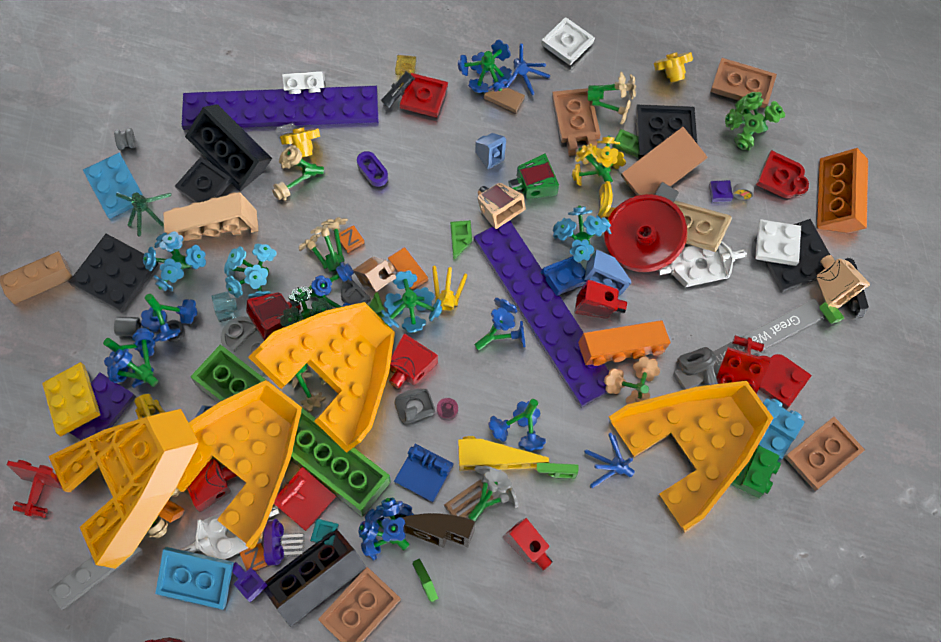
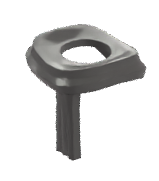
M708 347L683 354L677 358L678 365L685 375H694L703 371L705 385L718 384L714 371L716 357ZM701 357H704L701 361L689 362L690 360H696Z
M427 389L408 390L395 398L394 404L398 416L403 423H412L432 416L435 413V407ZM416 398L423 403L421 412L417 413L418 409L416 406L406 408V404L410 399Z

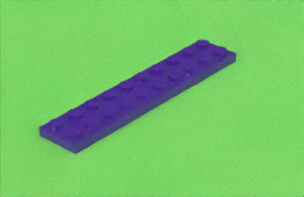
M376 85L320 88L321 92L309 93V89H301L299 94H289V90L284 89L183 93L181 126L183 130H189L203 107L217 104L241 128L379 123L378 89Z
M509 220L497 229L491 227L475 235L474 241L579 406L582 408L606 395L604 379L609 375V370L605 364L594 366L593 364L585 365L578 344L584 332L561 297L555 295L545 280V275L540 273L542 268L512 222Z

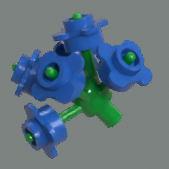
M391 497L382 500V505L377 506L376 510L371 509L368 511L365 521L361 522L358 529L359 537L363 541L361 549L365 556H370L372 560H376V554L381 552L380 545L388 542L392 545L396 543L403 551L409 546V543L405 540L406 535L403 530L405 520L402 517L415 515L412 513L410 505L402 501H396L395 498ZM379 527H381L384 530V532L378 531ZM376 536L382 537V540L378 541Z

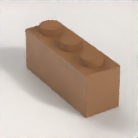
M57 251L1 275L0 284L6 297L13 304H16L69 281L73 275L67 261Z

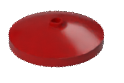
M652 194L635 196L618 205L608 218L611 224L609 228L611 234L609 235L606 231L604 232L605 244L609 254L615 257L622 267L636 272L656 271L671 264L684 249L688 234L686 220L680 208L671 200Z

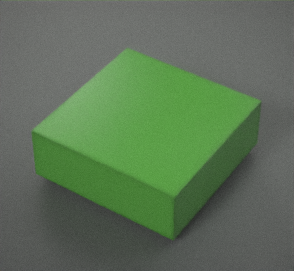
M826 302L819 306V309L831 324L838 323L844 319L838 308L828 306Z

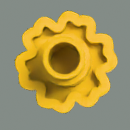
M692 52L667 54L666 58L654 62L655 71L665 69L670 82L685 79L684 74L686 70L684 64L693 60Z
M304 127L293 129V133L280 136L281 144L292 143L296 148H299L302 157L312 155L313 145L311 139L320 137L319 128L305 130Z

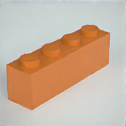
M663 320L583 333L578 342L585 365L593 364L594 366L602 365L608 361L621 362L626 358L632 357L633 359H639L649 354H653V356L661 355L671 343Z

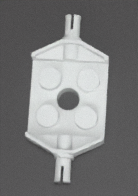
M721 241L716 252L690 246L684 248L671 264L657 271L659 276L671 273L683 286L689 287L729 278L735 259L745 258L747 253L745 249L731 251L723 241ZM703 262L706 268L699 269L695 263Z
M276 505L272 507L268 518L280 514ZM222 511L203 521L199 519L196 541L181 548V550L192 553L197 551L199 553L203 552L206 556L226 560L248 549V547L237 536L234 538L227 537L228 529L217 521L224 512ZM264 530L257 544L264 542Z

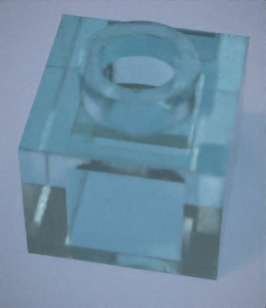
M228 291L211 295L215 314L219 322L236 318L235 310H238L235 298L230 297Z

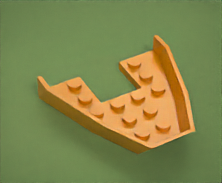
M365 302L326 310L277 330L248 358L280 389L306 363L338 394L314 422L347 453L358 445L372 429L390 370L395 332Z
M267 380L217 403L188 422L199 441V445L176 487L181 492H184L212 457H215L244 480L246 484L217 521L246 543L245 546L251 549L255 548L265 528L291 459L302 410L300 405Z
M747 381L698 386L627 404L608 416L611 424L633 457H636L672 434L696 469L659 493V496L684 533L706 517L751 459L773 420V416Z
M181 409L147 416L104 429L48 456L63 491L71 492L99 467L113 496L112 499L79 527L96 565L116 569L130 557L175 491L199 445V441Z

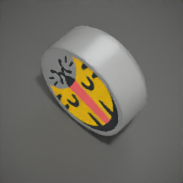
M739 183L733 187V196L736 199L747 200L753 197L754 188L752 185Z

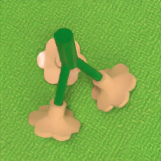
M642 356L639 361L633 364L637 378L641 379L640 383L637 384L626 382L623 378L624 372L620 369L612 368L609 371V375L604 379L606 392L617 395L620 393L621 388L626 386L636 389L626 398V404L650 399L649 387L645 385V381H652L654 376L660 374L657 360Z

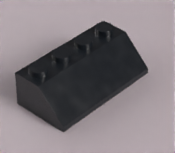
M218 104L203 107L185 136L212 165L232 178V184L239 191H242L260 176L272 160V157Z
M336 528L266 580L265 583L268 586L264 591L291 627L352 578L356 577L366 566L355 549ZM334 535L333 545H326L324 542Z

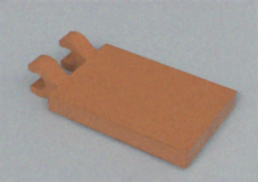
M588 88L552 92L561 143L567 142L568 155H576V149H578L577 141H586L587 145L591 143L592 146L595 145L597 147L596 139H600L601 134L595 107L592 106L593 101H588Z

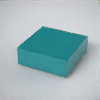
M316 519L310 541L314 543L321 541L329 532H333L336 528L338 529L339 524ZM333 535L324 543L326 545H333L335 536Z

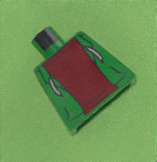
M546 153L517 167V178L508 181L510 188L516 191L522 189L526 199L555 196L558 194L559 183Z

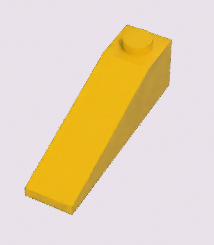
M465 436L462 439H458L459 471H476L475 466H489L499 470L537 468V463H549V457L484 439H476L474 436Z

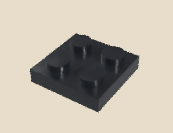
M200 157L178 181L175 188L195 203H200L211 198H219L233 180L220 169Z

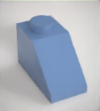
M491 133L480 137L475 142V153L487 169L504 161L506 138L504 136Z
M596 250L587 261L584 280H592L619 290V295H622L631 284V279L615 257Z

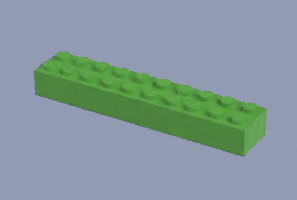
M221 344L190 376L195 385L217 403L266 380ZM302 408L290 460L300 468L303 466L334 495L363 517L391 483L390 475L357 449L352 448L346 453L314 422L316 418Z

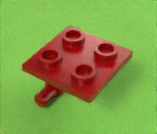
M735 335L732 344L743 346L744 352L727 348L716 375L718 384L747 381L757 394L770 360L751 354V349L762 352L764 344L752 341L750 337L746 339Z
M8 460L6 465L21 479L33 482L28 503L16 501L14 503L16 506L13 505V511L23 512L26 516L30 517L35 515L45 518L48 509L38 507L36 504L44 485L62 489L57 475L53 472L52 468L45 465H40L38 468L31 466V463L24 460H18L17 462Z
M302 466L277 494L274 504L306 531L336 498V495Z

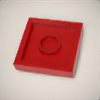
M411 73L415 80L404 91L405 94L402 96L400 108L437 118L448 88V82Z

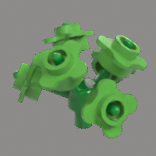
M751 92L735 104L736 109H731L725 117L726 127H730V130L737 129L741 124H745L744 132L738 133L737 137L734 138V142L742 150L746 149L749 151L750 147L754 146V138L752 136L754 132L761 133L768 130L767 120L778 123L780 118L785 117V112L776 101L771 102L770 106L765 107V117L758 112V108L763 102L761 92Z

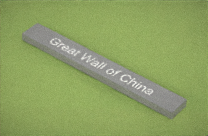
M813 299L742 336V338L747 339L750 337L752 341L764 344L763 350L824 319L825 315L819 309V303L816 299ZM730 342L713 351L716 357L714 364L715 375L718 373L728 347L744 352V347ZM751 349L752 355L759 353V351ZM701 357L700 359H698V360H696V361H694V362L701 361L704 357ZM678 369L673 373L683 390L693 388L704 382L703 371L694 375H685L681 369Z

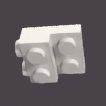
M324 72L282 74L284 90H289V94H299L301 89H309V93L321 92L320 88H325Z

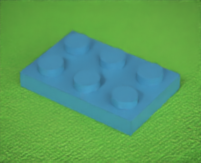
M120 152L83 169L109 219L146 202Z
M165 547L162 553L155 594L223 610L226 607L234 562Z

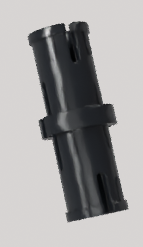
M405 71L402 77L391 85L392 88L381 99L382 103L390 108L400 95L403 96L405 94L404 91L415 78L408 71Z

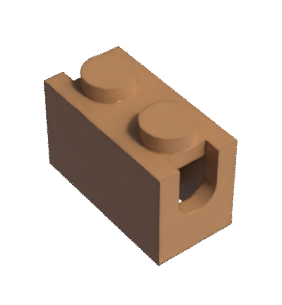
M371 257L353 269L362 286L375 292L397 278L392 273L395 271L392 263L382 258Z

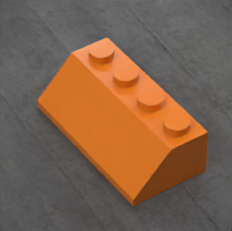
M858 148L820 158L817 227L819 229L845 233L867 229L868 158Z

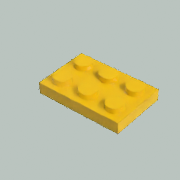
M82 362L42 383L54 428L60 437L101 415L86 367Z

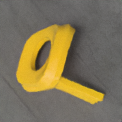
M606 181L599 190L600 208L598 216L600 218L609 217L615 209L611 207L613 198L610 181Z

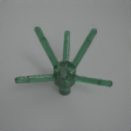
M138 192L133 193L132 197L116 193L117 197L130 201L133 205V210L127 224L129 227L132 225L137 212L138 237L141 236L142 212L144 211L160 226H164V223L148 208V202L172 196L171 193L145 198Z

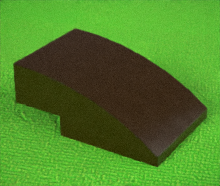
M424 513L402 517L405 520V525L403 526L404 533L444 548L446 540L468 548L475 530V521L450 514Z

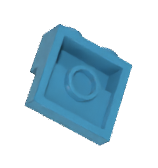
M766 398L763 404L773 416V420L758 446L780 455L778 461H781L805 421L801 419L802 416L798 412L793 410L789 412L782 408L783 405L780 401Z

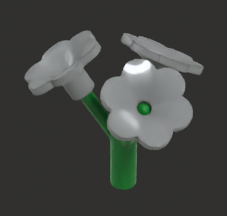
M475 466L476 472L483 475V487L479 503L468 515L470 520L476 521L486 507L499 502L505 503L510 501L515 508H518L519 504L511 486L512 482L504 471L489 466ZM498 490L503 493L498 498L488 501L493 492Z

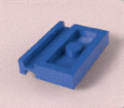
M573 256L546 266L540 272L542 275H545V280L556 296L580 287L587 282L584 280L586 270L581 263L574 260Z

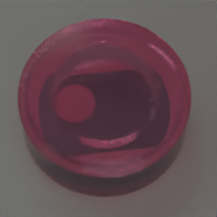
M444 398L438 402L437 415L439 418L450 421L457 416L458 404L455 400Z

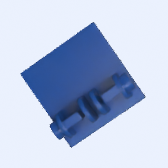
M415 443L413 447H410L407 453L408 457L394 482L434 502L454 463Z

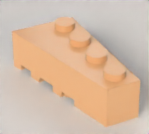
M240 192L230 193L227 196L215 197L208 201L196 202L189 206L177 207L163 212L164 233L178 232L179 235L183 236V241L201 239V235L219 237L222 232H232L235 235L241 234V230L251 229V232L259 231L257 210Z

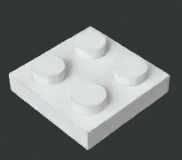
M565 17L542 39L541 45L571 65L594 43L595 37Z
M760 219L755 259L797 266L799 263L801 226Z

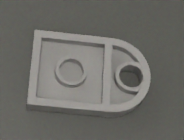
M237 317L230 320L221 332L222 346L263 377L265 373L248 357L264 342V339L250 317ZM232 328H241V331L238 335H230V330Z

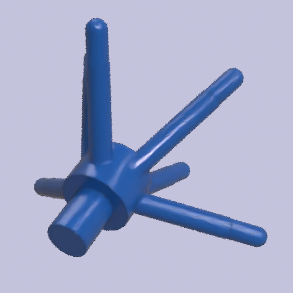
M520 43L519 58H515L513 61L515 70L512 79L506 83L505 88L509 87L515 77L520 74L523 76L531 95H534L535 93L526 75L528 71L546 78H550V75L530 68L545 67L546 64L527 63L523 60V43Z
M609 433L608 436L616 454L613 460L589 450L584 451L585 454L609 464H595L594 468L611 470L591 483V488L615 473L619 475L625 474L628 477H632L635 473L629 467V463L633 461V458L630 457L627 460L622 458L616 436L612 433Z

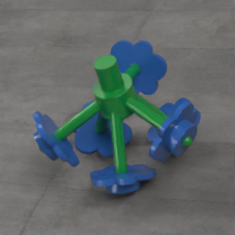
M499 39L491 45L492 52H479L477 55H473L471 58L473 62H467L466 55H460L458 69L460 72L462 71V75L468 76L469 66L477 74H480L479 79H470L468 85L477 93L488 92L489 90H494L495 92L502 91L505 88V84L512 79V70L510 68L502 66L499 69L495 65V58L504 61L511 56L508 50L509 46ZM489 71L494 83L490 87H488L487 83H483L484 75Z

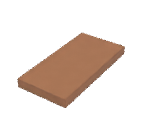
M682 127L621 173V176L637 196L645 194L654 195L661 182L671 187L708 157L686 129Z

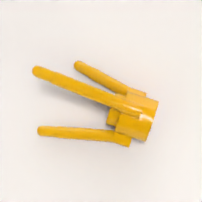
M434 265L432 270L436 296L435 303L439 299L441 300L440 306H442V310H453L454 306H458V300L464 287L467 273L463 274L457 292L454 295V292L450 290L452 268L448 267L445 290H442L440 293L437 269Z
M150 394L140 395L134 401L137 407L135 412L138 419L153 415L155 409L159 413H165L158 400H153Z

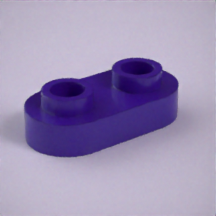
M370 151L360 153L357 156V166L366 179L376 187L385 185L388 181L387 169L374 153Z
M278 519L267 520L264 528V559L268 566L279 565L284 558V549L282 547L284 528Z

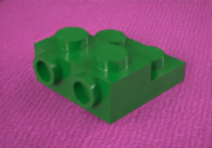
M758 446L749 462L731 485L757 498H760L764 493L768 494L773 485V482L770 481L772 473L776 475L781 466V463L778 462L780 455Z

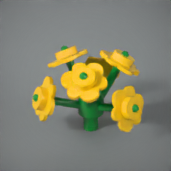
M607 136L603 137L602 141H597L598 144H606L603 149L597 148L595 145L592 146L591 143L580 147L576 152V162L580 160L583 164L590 162L595 167V170L581 172L580 164H575V169L572 170V177L574 181H577V185L582 186V176L596 174L602 177L604 182L610 181L612 183L610 167L613 166L615 169H619L620 166L623 167L626 164L622 152H618L616 148L610 149V144L619 145L620 142H616L613 137Z

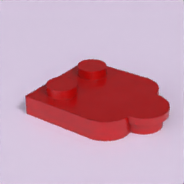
M771 150L756 185L786 199L792 198L795 194L803 195L809 189V181L804 177V167L800 163Z
M775 354L771 358L759 356L770 360L759 390L771 399L780 401L783 405L782 407L788 409L812 375L784 355Z

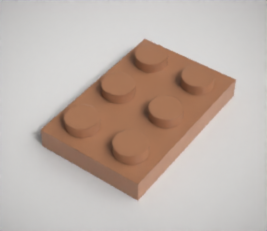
M721 58L710 92L736 100L742 99L751 92H761L763 102L760 107L765 108L769 103L777 74Z
M833 417L788 453L785 458L813 490L816 491L865 451V449Z
M366 567L318 620L340 642H363L401 601V598L373 571Z

